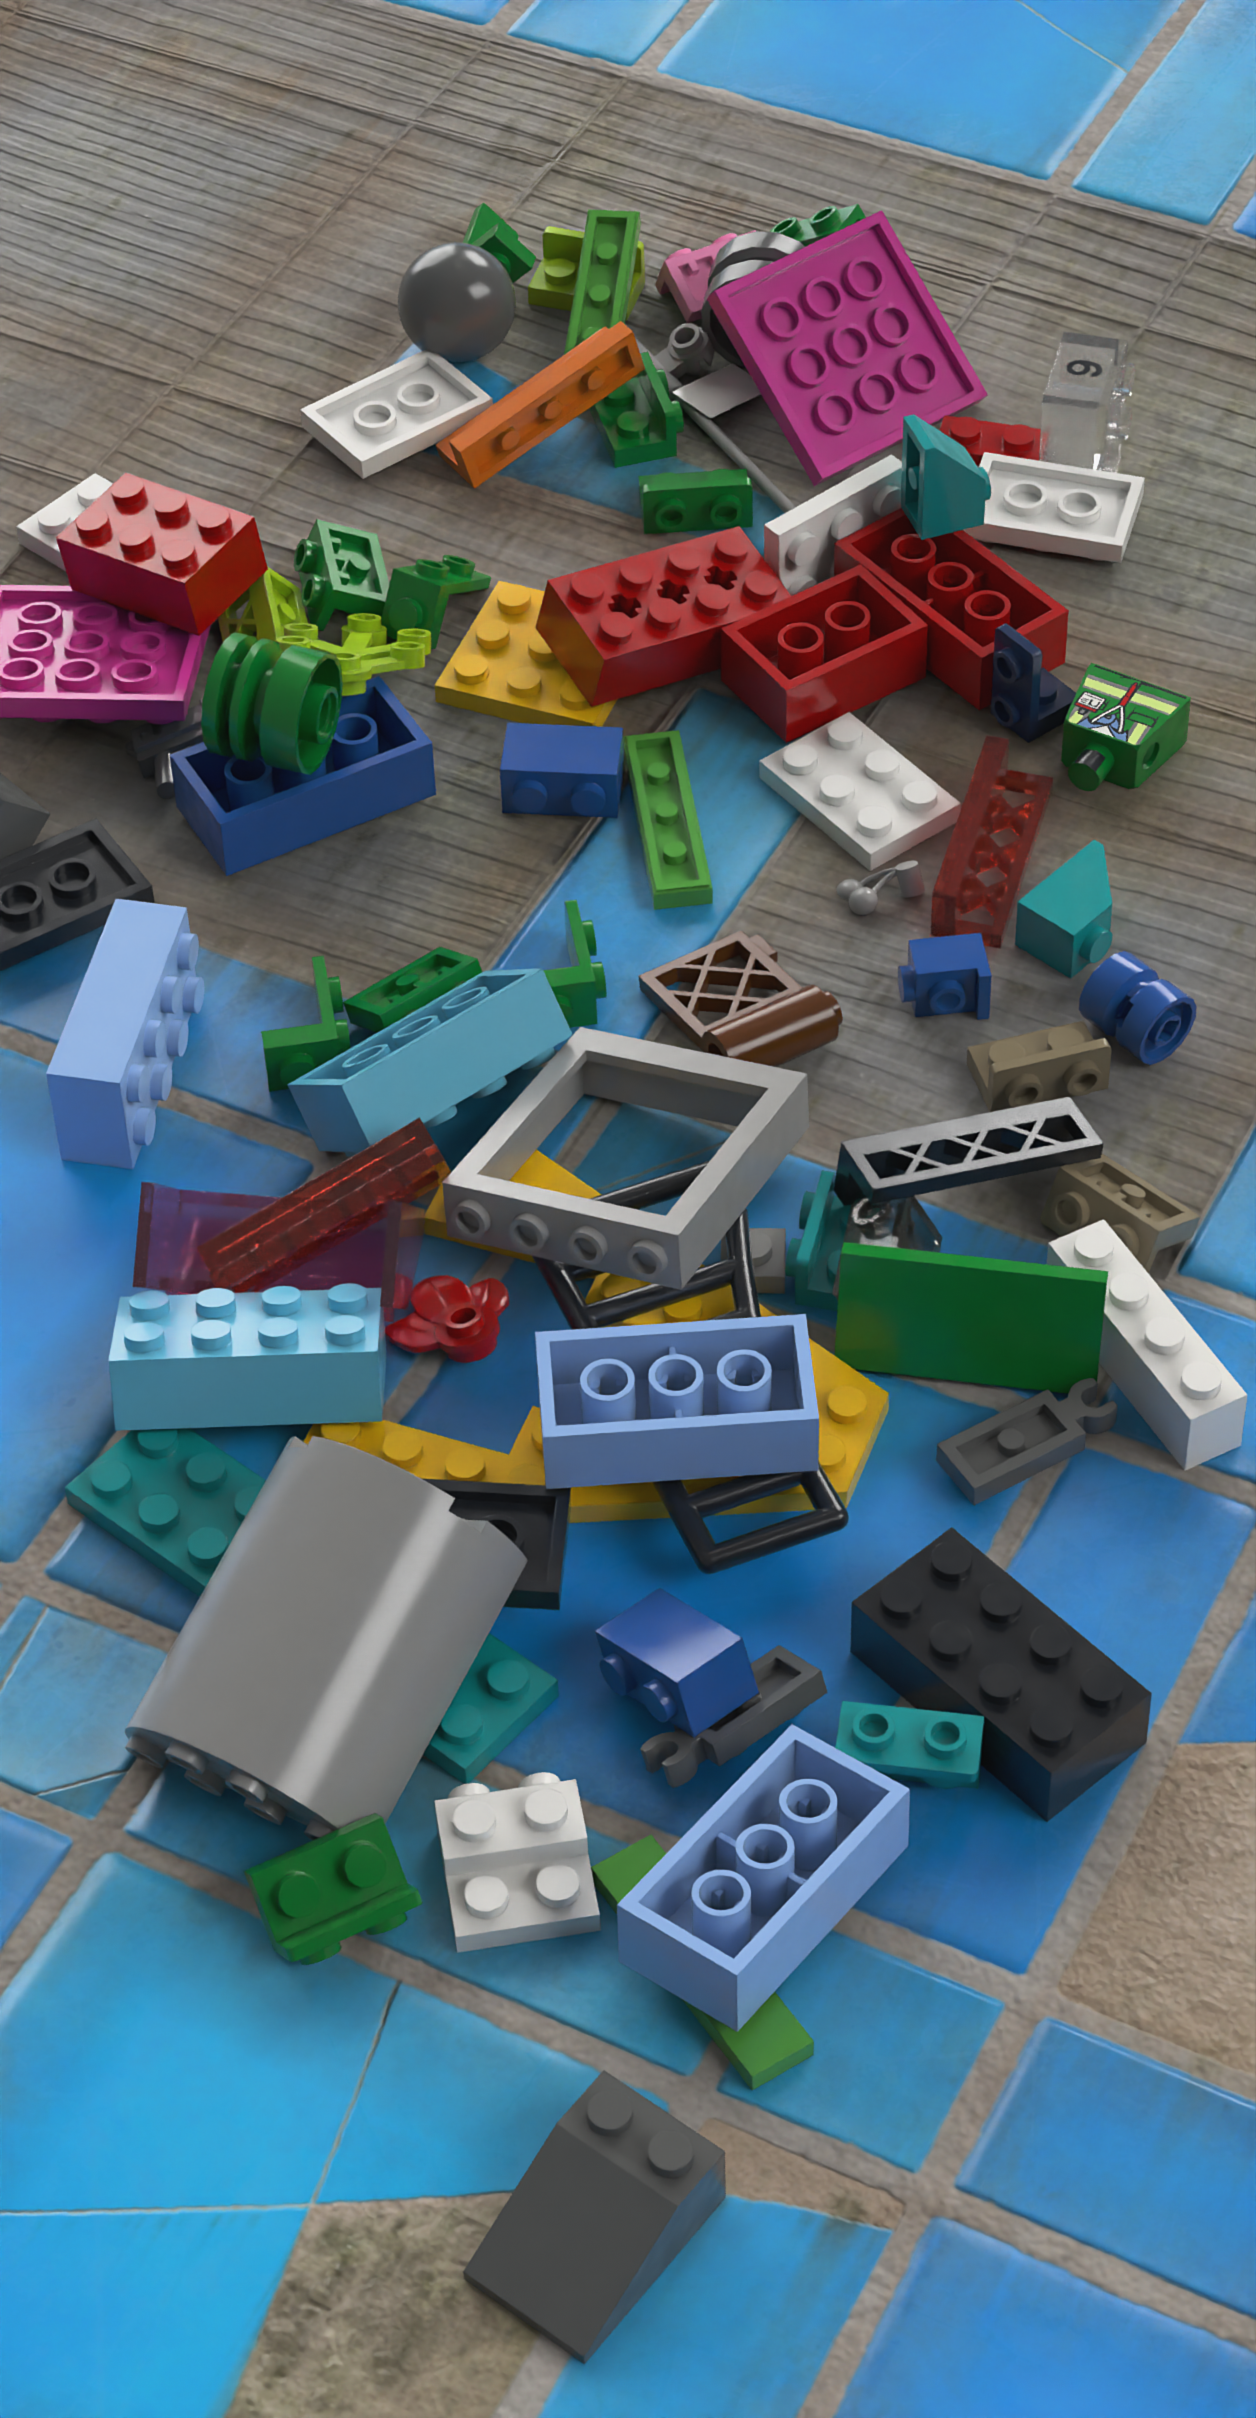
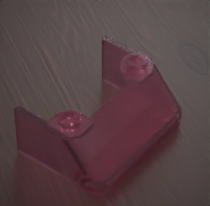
M142 1182L133 1287L165 1291L167 1295L198 1294L212 1288H224L233 1293L264 1292L276 1286H291L299 1291L330 1290L334 1286L351 1283L365 1288H381L380 1307H383L384 1321L394 1322L395 1310H408L424 1235L426 1210L394 1201H389L388 1206L182 1190L158 1183Z

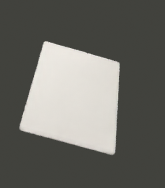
M730 364L673 391V394L709 418H713L761 395L752 377L735 364Z

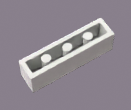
M1103 1219L1049 1242L1047 1265L1108 1271L1099 1363L1184 1471L1241 1446L1247 1393L1108 1223Z

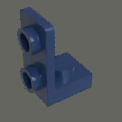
M1005 623L995 629L991 714L1001 725L1010 728L1022 739L1030 743L1064 723L1076 692L1045 668H1041V650Z

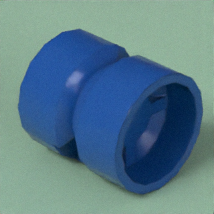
M1126 951L1115 953L1103 961L1091 974L1079 998V1011L1082 1017L1106 1035L1116 1036L1120 1046L1143 1063L1149 1065L1159 1063L1170 1056L1182 1044L1196 1018L1197 1006L1194 999L1171 982L1159 979L1155 970Z

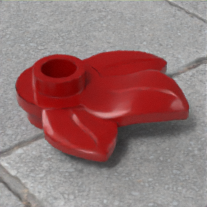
M449 1275L427 1277L419 1281L411 1290V1303L414 1312L386 1326L385 1335L392 1344L412 1353L427 1352L441 1348L447 1352L450 1359L456 1362L469 1363L481 1360L491 1354L497 1346V1336L500 1332L498 1317L509 1306L508 1289L495 1278L484 1279L468 1288L461 1280Z

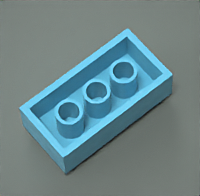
M542 968L484 971L289 1083L288 1087L319 1151L344 1152L347 1157L360 1153H371L374 1158H378L403 1147L408 1142L405 1134L420 1125H423L424 1128H430L455 1116L458 1112L455 1105L472 1095L474 1099L482 1098L503 1088L507 1084L505 1075L520 1066L525 1070L549 1061L556 1055L553 1047L573 1036Z
M348 1283L334 1286L330 1290L299 1291L291 1286H276L264 1292L233 1293L224 1288H212L198 1294L167 1295L161 1291L149 1290L136 1293L130 1297H120L109 1355L115 1431L382 1421L386 1370L382 1288H365L358 1284Z

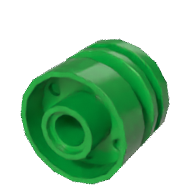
M236 632L227 637L213 660L202 701L203 742L209 753L228 757L235 755L236 759L250 762L255 761L262 755L267 766L311 775L320 767L326 757L338 723L343 682L341 665L337 656L332 653L291 645L283 652L278 642L263 638L258 641L256 637Z

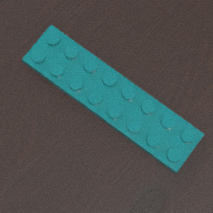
M190 1428L131 1430L65 1487L67 1503L200 1597L266 1480ZM489 1633L423 1755L462 1783H470L559 1696L558 1680Z

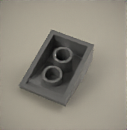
M603 2070L554 2126L464 2269V2279L585 2364L726 2198L725 2151Z

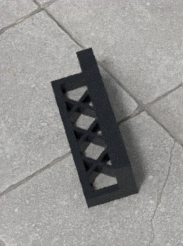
M1065 1097L841 1141L833 1191L843 1206L867 1201L870 1204L1099 1159L1102 1155L1104 1143L1072 1099Z

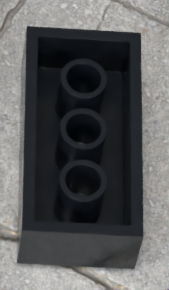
M952 1527L852 1601L850 1652L916 1709L984 1716L981 1766L1046 1822L1147 1742L1152 1693Z

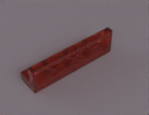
M988 735L985 738L932 892L930 936L944 937L981 933L984 946L1001 949L1053 790V777L1008 770L1009 739ZM1004 790L1035 795V798L1032 801L1012 808L1002 796ZM1011 827L1021 838L999 847L989 835ZM998 866L1007 876V879L986 887L976 875ZM982 906L995 918L993 925L961 920L963 914Z
M419 1117L196 1248L211 1273L209 1277L215 1288L228 1289L233 1293L258 1292L438 1187L451 1173V1170Z

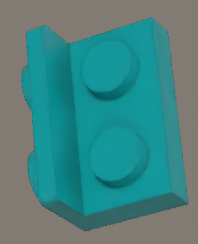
M822 1170L816 1192L806 1191L803 1196L799 1229H803L804 1233L802 1239L792 1238L790 1241L785 1275L795 1277V1304L837 1311L843 1243L890 1247L897 1223V1206L884 1203L870 1204L869 1201L843 1206L833 1191L835 1172Z
M842 1701L835 1748L891 1779L928 1783L931 1786L943 1789L955 1788L957 1786L978 1789L982 1760L984 1716Z

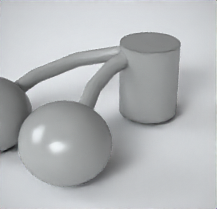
M912 860L902 862L894 868L884 869L860 882L855 879H846L839 883L836 891L841 898L848 900L852 912L858 915H867L874 911L877 906L878 897L876 893L895 876L898 878L903 897L920 895L925 891L919 863ZM885 876L872 889L863 887L871 881Z

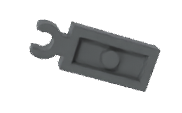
M1094 1378L1083 1379L1075 1383L1071 1387L1068 1397L1061 1401H1058L1047 1389L938 1443L936 1461L969 1501L976 1505L1085 1450L1086 1433H1103L1115 1425L1118 1405L1114 1401H1110L1101 1407L1087 1406L1096 1400L1098 1383Z
M776 1646L751 1663L759 1691L757 1695L696 1737H692L674 1725V1732L662 1733L646 1741L640 1750L647 1771L654 1773L663 1766L668 1785L675 1788L691 1780L698 1770V1765L706 1759L720 1767L828 1693L822 1671L782 1646Z

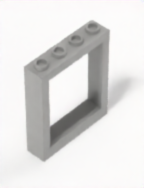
M579 1027L442 1182L447 1236L682 1290L809 1128L807 1073ZM584 1094L737 1126L666 1216L509 1181Z

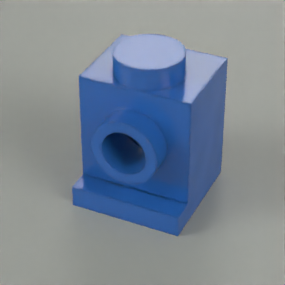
M981 933L908 941V965L898 966V986L902 1003H912L915 1017L975 1011L977 1020L989 1019L992 975Z

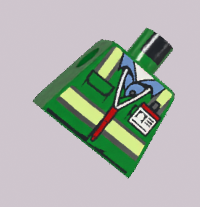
M1091 663L1085 672L1063 725L1061 761L1068 767L1070 781L1077 788L1084 791L1096 790L1103 780L1127 789L1138 788L1186 743L1191 697Z

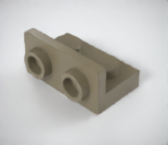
M1084 1020L967 1047V1066L989 1112L1065 1097L1083 1096L1091 1092L1108 1089L1111 1047L1106 1038L1093 1040Z
M1102 1153L1099 1159L1059 1167L1040 1220L1042 1224L1063 1237L1104 1219L1149 1274L1157 1252L1191 1239L1201 1216Z

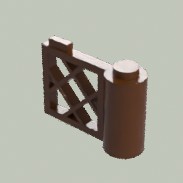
M742 930L639 975L640 990L705 1053L778 1067L835 1041L839 1033L838 1025L843 1021L841 1008L836 998L829 991L823 992L816 985L800 986L776 963L778 956L777 951L759 934L749 938ZM737 955L747 962L745 969L716 967L717 964ZM676 982L696 983L693 992L668 990L666 988ZM709 984L738 987L735 996L706 993ZM751 988L770 989L779 992L769 998L748 997ZM699 1011L728 1013V1016L706 1026L697 1018Z

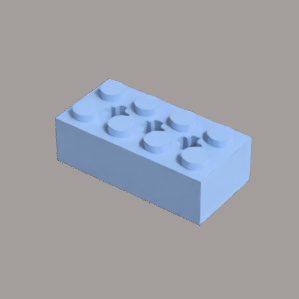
M115 899L46 1072L61 1160L133 1169L142 1145L149 1146L152 1142L156 1124L155 1109L159 1100L166 1101L169 1096L175 1056L182 1057L184 1055L188 1042L189 1018L191 1013L198 1014L200 1012L204 999V980L202 977H196L195 972L199 941L197 934L190 933L187 907Z
M806 1314L535 1332L546 1489L818 1471L819 1413Z
M791 1724L617 1904L619 1962L738 2032L908 1847L910 1789Z

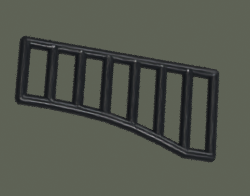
M709 1161L590 1199L637 1210L682 1196ZM746 1208L725 1234L728 1259L698 1268L682 1290L652 1283L587 1304L576 1282L606 1272L532 1256L571 1330L601 1328L730 1285L734 1311L703 1321L761 1317L752 1262L748 1211ZM819 1460L818 1471L745 1475L691 1494L688 1493L682 1480L652 1482L697 1568L704 1574H714L840 1531L847 1525L849 1520L848 1512ZM802 1485L815 1509L717 1544L702 1519Z

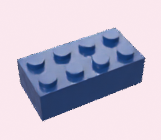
M380 676L366 680V692L358 695L342 696L338 723L331 746L320 767L311 775L267 766L262 755L255 761L250 762L236 759L235 755L228 757L209 753L204 742L170 754L176 807L226 876L436 795L432 742Z

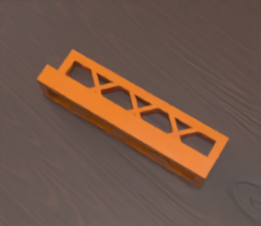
M622 321L610 329L606 326L437 443L435 446L439 456L475 489L642 372L645 367L633 331Z

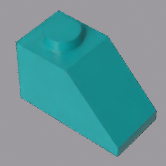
M914 414L903 417L900 507L921 540L984 525L985 501L991 497V484L986 470L983 467H977L964 446Z
M1096 840L1091 841L1017 902L1015 945L1070 979L1090 962L1096 963L1101 960L1112 943L1113 935L1110 931L1112 897L1103 844Z

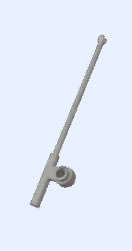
M692 323L682 324L672 331L668 347L656 356L635 337L640 353L648 352L656 370H664L669 386L670 401L677 400L680 407L741 469H747V476L784 513L794 509L796 506L709 417L673 394V391L683 387L678 379L685 373L688 375L700 374L699 370H701L699 361L701 358L711 366L714 348L707 332H703L701 327Z

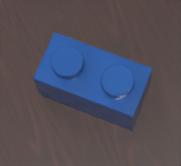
M507 723L500 765L502 813L618 818L624 777L623 728Z
M658 1588L595 1630L604 1658L600 1661V1670L610 1688L620 1696L629 1695L646 1706L658 1721L663 1723L669 1721L692 1737H696L759 1693L743 1638L661 1588Z

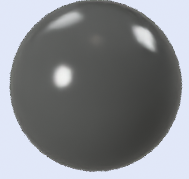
M445 243L423 252L408 267L398 292L399 317L403 329L410 340L421 351L427 350L437 353L451 363L477 360L492 352L508 334L516 310L514 286L505 267L488 251L468 243Z

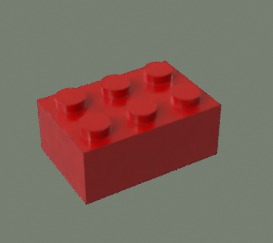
M129 473L123 474L56 536L72 590L198 636L268 570L254 516Z
M860 564L721 628V681L787 743L828 724L848 712L851 713L925 678L928 625Z

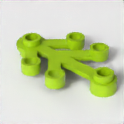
M368 613L351 614L348 616L347 625L342 626L341 646L319 640L318 626L308 623L284 625V636L276 638V642L279 643L283 652L291 645L335 654L341 665L342 696L358 695L366 692V680L371 679L372 674L423 668L425 666V655L431 653L430 631L424 629H402L397 631V642L387 645V628L381 625V616Z

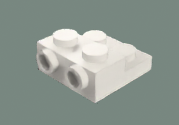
M541 1772L525 1777L519 1783L518 1788L490 1792L485 1785L467 1783L454 1788L449 1793L448 1799L434 1801L437 1834L457 1953L601 1931L599 1907L588 1855V1839L576 1779L560 1781L559 1777L555 1774Z

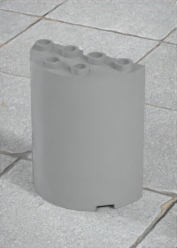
M294 1436L287 1442L125 1728V1734L129 1739L125 1749L142 1761L158 1768H162L166 1760L187 1769L184 1774L187 1780L216 1796H221L225 1788L233 1789L246 1797L244 1802L246 1808L272 1823L281 1825L285 1816L306 1825L307 1828L304 1834L311 1840H315L373 1813L382 1816L386 1824L528 1560L521 1550L490 1522L466 1520L451 1513L449 1509L455 1498L414 1474L379 1457L343 1443L313 1436L307 1445Z

